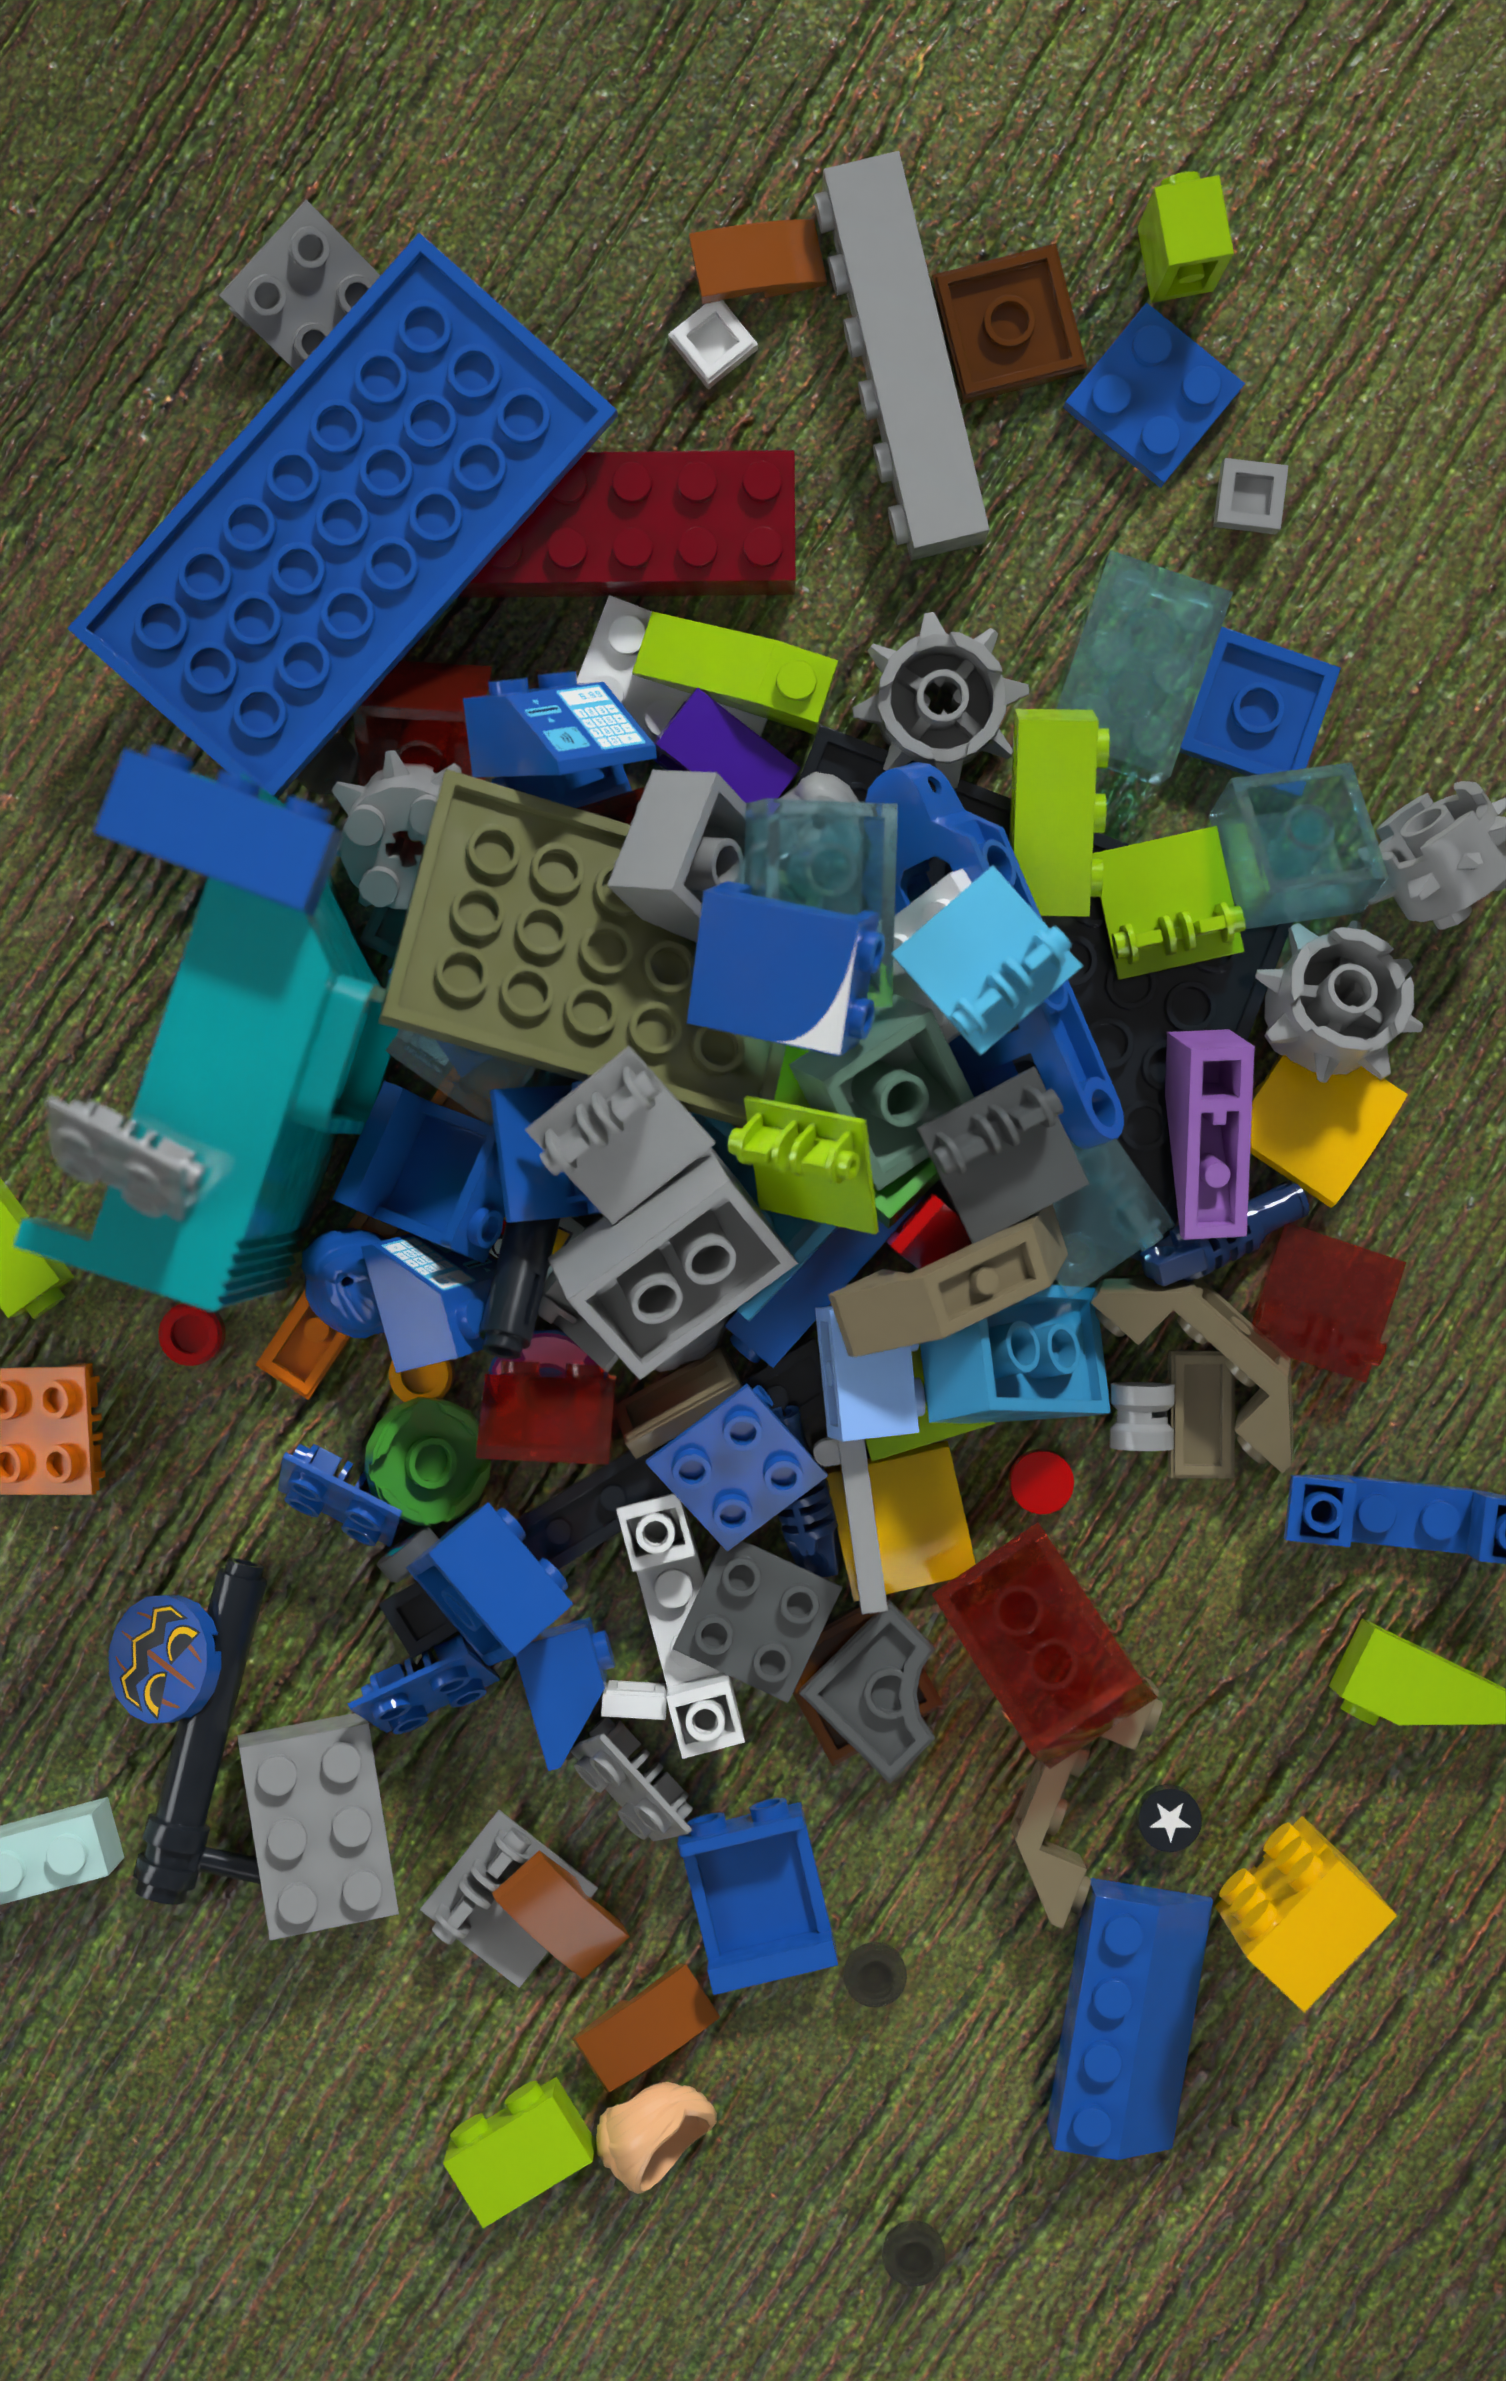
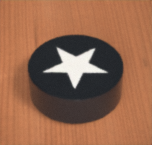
M1162 1784L1151 1788L1141 1797L1136 1809V1822L1142 1836L1152 1847L1165 1852H1176L1187 1848L1196 1840L1202 1826V1815L1198 1804L1188 1791L1177 1785Z

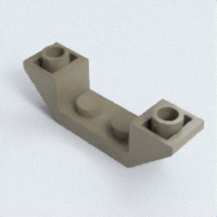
M1053 1204L1016 1224L915 1272L907 1274L882 1269L828 1294L848 1356L858 1357L943 1339L1052 1285L1068 1256V1252Z
M1146 1275L1105 1276L1097 1284L1091 1303L1097 1308L1095 1314L1099 1321L1114 1335L1123 1337L1126 1334L1139 1345L1174 1310L1179 1314L1177 1317L1179 1325L1193 1340L1203 1345L1209 1341L1227 1357L1225 1359L1227 1368L1240 1382L1248 1387H1253L1257 1384L1260 1389L1238 1410L1235 1432L1239 1434L1237 1440L1244 1451L1260 1464H1266L1269 1461L1282 1474L1291 1466L1294 1448L1291 1358L1201 1278L1190 1282L1179 1280L1167 1286H1162L1153 1279H1149Z
M1141 1675L1057 1709L1010 1824L1011 1831L1048 1919L1052 1925L1062 1929L1069 1912L1078 1914L1082 1909L1089 1892L1091 1879L1084 1876L1087 1869L1080 1854L1045 1841L1044 1837L1046 1834L1055 1836L1058 1832L1067 1808V1800L1061 1798L1068 1778L1070 1775L1079 1777L1085 1767L1091 1749V1741L1085 1739L1087 1731L1133 1750H1136L1141 1735L1150 1737L1154 1732L1161 1715L1163 1703L1156 1699L1159 1690L1152 1680Z

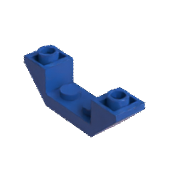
M1291 1475L1284 1539L1287 1541L1350 1547L1351 1542L1459 1553L1467 1554L1481 1562L1506 1564V1495L1468 1488L1349 1475Z

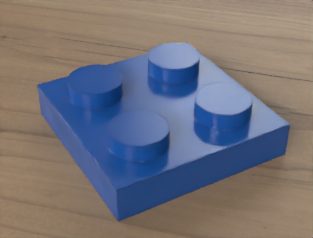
M1146 302L1065 401L1063 408L1161 488L1233 401L1245 383Z
M1219 626L1215 631L1174 751L1295 792L1299 789L1341 668Z

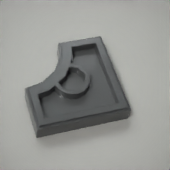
M888 1600V1611L876 1612L799 1689V1694L890 1784L935 1739L933 1732L920 1714L916 1694L921 1669L935 1650V1646Z

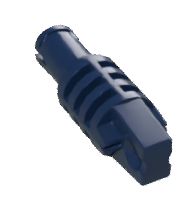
M1288 1180L1248 1200L1247 1236L1184 1240L1180 1236V1228L1177 1225L1169 1231V1236L1139 1254L1144 1274L1162 1286H1167L1179 1280L1190 1282L1213 1272L1215 1268L1219 1269L1230 1263V1261L1243 1257L1245 1253L1249 1254L1259 1249L1266 1235L1290 1222L1309 1215V1203L1303 1189L1298 1184H1292V1181Z
M794 1405L787 1406L785 1417L781 1407L770 1409L810 1453L801 1421L800 1408ZM825 1478L777 1515L782 1524L783 1537L796 1565L821 1577H830L839 1573L843 1565V1558L837 1531L838 1523L830 1496V1487L828 1480Z

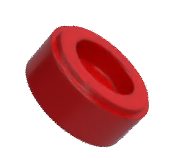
M182 1303L171 1308L164 1315L159 1326L158 1337L163 1352L172 1361L185 1366H196L213 1359L220 1352L225 1342L226 1329L224 1321L217 1311H210L195 1305Z
M1034 1449L1022 1454L1012 1465L1009 1473V1487L1015 1500L1025 1510L1035 1514H1050L1060 1510L1071 1498L1074 1489V1476L1070 1466L1060 1455L1047 1449Z

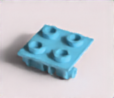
M993 865L891 953V956L980 1056L1083 967L1068 950L1072 945L1067 937L1055 926L1049 929Z

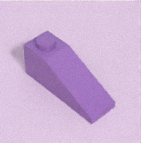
M1230 1029L1167 1032L1165 1099L1180 1236L1184 1240L1247 1236L1255 1046Z

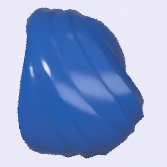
M356 1228L327 1231L312 1239L302 1252L305 1295L312 1311L334 1330L353 1338H367L374 1334L384 1333L361 1248L388 1240L374 1232Z

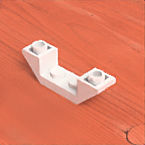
M674 1493L616 1508L632 1571H636L664 1673L667 1685L666 1699L682 1759L745 1743L731 1676L672 1649L705 1579L698 1548L683 1503Z

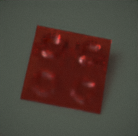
M1288 1223L1283 1227L1251 1323L1290 1358L1366 1383L1372 1365L1378 1367L1384 1358L1387 1344L1380 1340L1407 1262Z

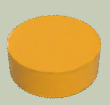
M452 1360L396 1373L392 1361L389 1368L390 1385L397 1397L404 1402L417 1397L443 1398L453 1384L454 1365Z

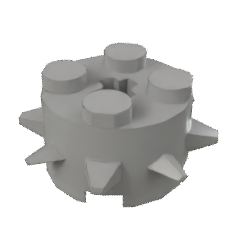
M930 612L924 613L920 635L910 639L899 650L895 651L874 643L872 644L868 653L882 673L877 693L873 697L854 706L852 711L853 718L877 724L883 740L889 745L890 748L883 767L885 771L904 766L912 760L927 763L939 769L948 779L952 788L957 789L962 765L971 762L982 751L1006 759L1011 756L1013 749L1000 731L999 726L1006 714V707L1028 696L1029 687L1028 684L1002 677L1003 671L1000 663L992 655L998 636L994 629L990 628L974 639L960 632L946 634L935 613ZM941 689L950 692L953 697L949 706L954 712L947 714L943 710L941 715L933 713L928 709L930 699L925 693L931 690L937 696Z
M390 750L385 753L383 770L377 771L365 786L337 781L332 788V792L348 814V818L341 832L344 836L336 856L341 857L352 883L359 888L358 902L365 907L372 904L376 907L388 906L392 909H408L442 776L446 769L461 773L462 768L453 763L442 771L435 773L433 772L434 767L427 764L403 763L396 751ZM399 831H407L411 840L419 842H411L402 838L399 835Z
M1461 781L1454 783L1456 795L1448 796L1434 803L1429 794L1426 793L1397 810L1376 830L1382 840L1378 846L1366 848V853L1373 866L1365 872L1363 877L1369 882L1382 883L1370 897L1368 903L1373 905L1394 897L1408 920L1417 922L1433 920L1436 927L1441 930L1463 922L1472 912L1470 905L1492 891H1500L1506 888V817H1502L1506 811V798L1491 803L1483 788L1477 782Z
M1351 921L1347 928H1336L1329 934L1319 937L1299 923L1291 926L1288 931L1292 958L1281 969H1257L1255 978L1268 987L1265 994V1020L1268 1028L1264 1035L1267 1041L1278 1054L1286 1055L1291 1061L1312 1072H1316L1317 1080L1326 1083L1332 1074L1346 1075L1360 1066L1380 1080L1391 1074L1387 1044L1399 1033L1421 1032L1423 1028V1023L1411 1015L1414 1009V983L1411 976L1405 980L1406 975L1413 968L1409 959H1393L1390 955L1394 950L1392 946L1372 933L1362 930L1361 923L1358 921Z

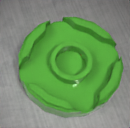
M417 1397L395 1406L377 1423L366 1445L364 1472L371 1494L402 1510L401 1519L414 1525L437 1524L441 1521L449 1522L461 1517L479 1500L490 1477L491 1460L488 1459V1448L486 1443L489 1444L484 1427L469 1410L443 1398Z

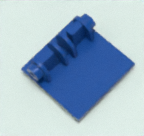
M583 1081L574 1082L567 1086L490 1090L506 1223L602 1214L563 1171L556 1176L545 1166L540 1158V1154L544 1150L526 1132L527 1127L581 1085Z
M748 1384L744 1385L646 1460V1464L726 1551H729L828 1477V1473L770 1410L774 1405L773 1401L760 1385L755 1386L753 1389Z
M299 1444L293 1455L287 1452L284 1453L278 1491L286 1494L284 1500L288 1505L311 1517H318L320 1512L344 1523L341 1527L342 1531L358 1542L375 1546L377 1541L391 1547L398 1525L403 1522V1519H401L402 1510L374 1497L371 1494L370 1488L367 1493L363 1491L367 1483L364 1471L354 1487L346 1483L354 1463L347 1461L338 1478H336L334 1474L342 1458L316 1444H313L311 1448Z
M459 1634L434 1647L439 1659L438 1662L429 1649L423 1652L422 1658L425 1668L421 1670L415 1660L410 1657L404 1660L408 1676L403 1665L400 1663L371 1675V1683L361 1687L363 1697L348 1703L351 1711L385 1733L392 1731L393 1734H403L424 1725L429 1720L427 1714L448 1704L451 1707H461L479 1700L486 1694L485 1687L499 1681L500 1677L499 1674L481 1661V1657L466 1639Z

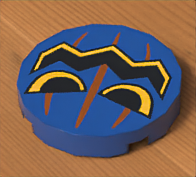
M181 1595L148 1596L129 1607L116 1625L109 1647V1677L116 1698L130 1715L148 1724L177 1722L182 1718H190L200 1712L215 1692L222 1666L221 1651H215V1642L212 1635H218L213 1619L199 1603Z

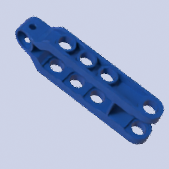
M916 762L886 770L875 779L868 789L865 804L881 848L871 880L870 890L885 923L932 887L926 872L931 870L928 864L930 858L934 856L948 862L953 872L963 869L972 883L993 865L1042 920L1004 828L966 811L950 782L939 769L931 764ZM928 780L935 785L936 793L931 789ZM1068 980L1018 1023L1020 1029L1001 1037L981 1056L962 1034L948 1043L974 1098L1017 1076L1018 1073L1012 1060L1031 1053L1046 1091L1052 1089L1063 1106L1064 1112L1058 1115L1068 1138L1076 1146L1082 1149H1091L1118 1138L1122 1133L1124 1114L1120 1100Z

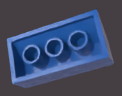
M1090 1878L1089 1892L1081 1912L1047 2128L1054 2150L1121 2160L1173 2148L1213 1899L1207 1896Z

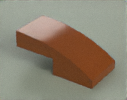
M814 219L757 222L689 234V243L702 304L763 292L765 298L827 286Z
M540 1850L492 1893L496 1902L530 1936L582 1979L587 1977L630 1937L620 1919L587 1896L575 1876Z
M678 1963L630 2001L621 2000L576 2034L572 2040L607 2092H611L686 2044L718 2020L720 2015L688 1966Z

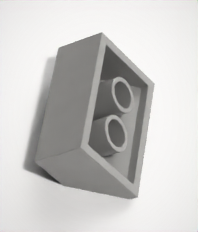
M712 1147L614 1225L604 1216L548 1257L567 1301L639 1379L645 1377L798 1264L741 1182Z

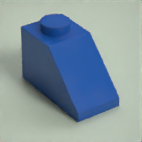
M591 1617L545 1629L515 1655L548 1771L561 1768L605 1689L608 1679L606 1670L615 1667L608 1635L605 1630L595 1633Z

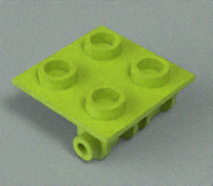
M1217 826L1093 853L1092 858L1103 859V889L1100 901L1118 980L1244 952L1240 932L1245 931V919L1241 907L1234 906Z
M746 1096L744 1104L747 1124L742 1129H733L728 1140V1150L731 1154L737 1155L740 1163L748 1165L753 1163L759 1209L876 1235L878 1232V1222L866 1120Z

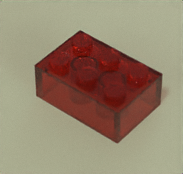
M1039 1522L932 1593V1596L1031 1754L1049 1769L1158 1698L1055 1540Z

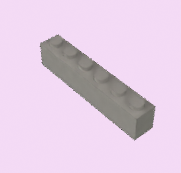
M895 151L823 169L822 192L813 194L815 212L821 233L832 231L837 255L828 257L829 269L836 296L847 293L852 313L851 318L843 319L851 358L862 356L867 380L858 382L864 416L866 420L877 418L882 443L874 444L873 451L881 483L892 481L897 505L888 507L894 541L896 545L907 543L911 561L985 543L990 529L900 152Z

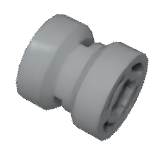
M1157 1382L1111 1383L1110 1403L1117 1409L1116 1423L1110 1427V1448L1127 1451H1167L1174 1449V1429L1168 1424L1167 1411L1174 1405L1175 1385Z

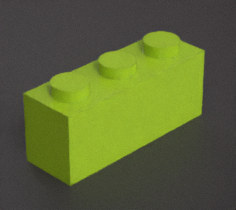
M1014 709L1009 842L1041 916L1090 917V898L1102 896L1103 859L1092 858L1093 834L1105 832L1106 794L1095 793L1097 768L1108 767L1110 736L1108 728H1099V720L1093 710Z

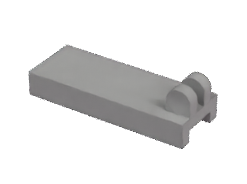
M830 1437L821 1438L813 1447L815 1460L823 1466L841 1464L862 1614L888 1611L865 1440L842 1442Z

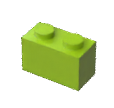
M1195 171L1177 173L1163 179L1160 182L1161 186L1154 187L1137 227L1151 303L1213 292L1234 254L1220 175L1200 179L1199 173Z
M557 2077L542 2086H539L537 2081H531L521 2086L507 2097L504 2102L507 2106L506 2108L488 2119H485L483 2114H477L464 2121L450 2134L452 2141L448 2144L443 2165L482 2228L487 2227L593 2162L596 2140Z

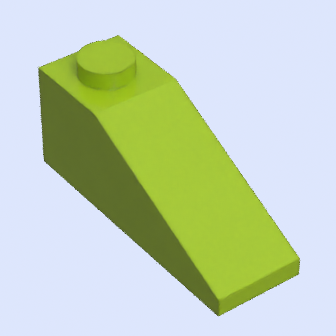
M652 611L632 675L690 694L699 688L717 703L815 735L836 673L838 660L778 640Z
M1363 1618L1329 1684L1330 1688L1340 1697L1344 1698L1340 1707L1343 1711L1373 1726L1376 1725L1380 1716L1397 1725L1506 1724V1688Z

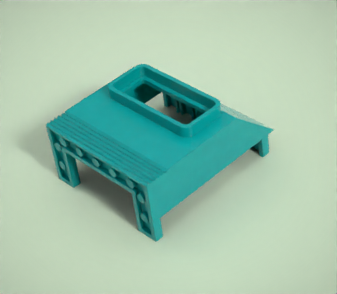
M242 773L241 778H244V779H247V780H249V781H251V782H254L253 780H251L249 777H247L245 774ZM194 774V775H196V776L202 777V778H204V779H207V780H210V781L216 783V780H213V779H210V778H207V777H204V776H201V775ZM261 788L258 799L285 808L284 803ZM331 873L328 876L314 916L210 877L208 878L130 1119L139 1124L134 1139L141 1142L146 1133L152 1130L158 1134L154 1147L155 1150L162 1139L166 1138L196 1153V1162L206 1166L205 1174L194 1192L185 1189V1216L182 1221L165 1213H162L160 1217L146 1215L129 1205L123 1199L122 1191L109 1185L93 1235L40 1217L26 1218L21 1220L14 1247L210 1311H216L288 1288L285 1279L292 1275L289 1266L296 1263L293 1254L300 1251L297 1242L304 1239L300 1231L309 1226L338 1133L362 1134L383 1085L401 1030L378 1023L382 1004L385 1002L388 991L381 987L363 944L359 942L358 933Z

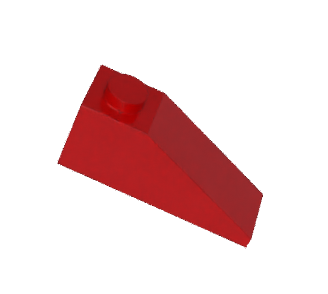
M929 1190L923 1200L887 1239L893 1249L918 1269L972 1245L959 1216Z

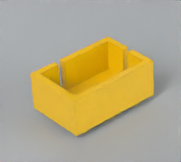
M1301 1816L1293 1825L1289 1822L1284 1823L1271 1834L1263 1847V1851L1266 1852L1263 1856L1265 1860L1257 1868L1253 1866L1249 1871L1242 1868L1226 1881L1219 1893L1222 1899L1215 1907L1245 1956L1305 2013L1397 1915L1357 1867Z

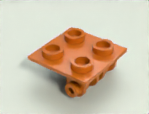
M93 1363L69 1364L59 1367L0 1368V1495H94L96 1491L100 1490L99 1479L106 1477L105 1470H102L101 1445H93V1441L103 1439V1432H93L92 1422L102 1420V1413H91V1408L98 1407L97 1383L100 1382V1375H93Z

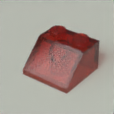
M400 661L353 713L358 785L365 786L377 771L383 770L385 753L390 750H395L403 763L427 764L434 767L433 772L435 773L455 763L462 768L461 774L473 777L463 698L489 695L488 682H492V667ZM477 777L489 782V777Z
M502 1359L501 1370H490L485 1374L476 1458L609 1465L615 1446L618 1376L604 1375V1370L597 1363L566 1362L565 1373L540 1372V1361Z

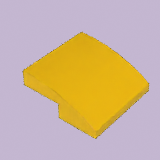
M1279 1055L1265 1080L1253 1091L1250 1153L1332 1208L1337 1204L1362 1169L1408 1094L1385 1078L1380 1080L1362 1066L1346 1075L1332 1074L1326 1083L1317 1080L1316 1072H1312L1291 1061L1286 1055Z
M948 1441L921 1446L875 1461H871L868 1458L885 1593L891 1594L978 1574ZM841 1465L824 1469L828 1473L826 1479L830 1487V1496L838 1523L837 1531L853 1601L856 1602L859 1601L845 1492Z

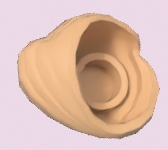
M671 2082L654 2084L643 2089L631 2100L607 2108L600 2115L599 2125L596 2128L597 2155L602 2159L604 2166L611 2169L613 2175L623 2182L630 2191L637 2194L644 2193L665 2176L693 2142L714 2127L717 2122V2112L713 2105L707 2101V2098L691 2086H681Z

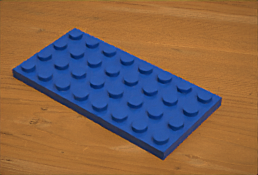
M418 233L67 629L228 773L239 777L242 776V773L278 799L618 417L617 409L422 234Z

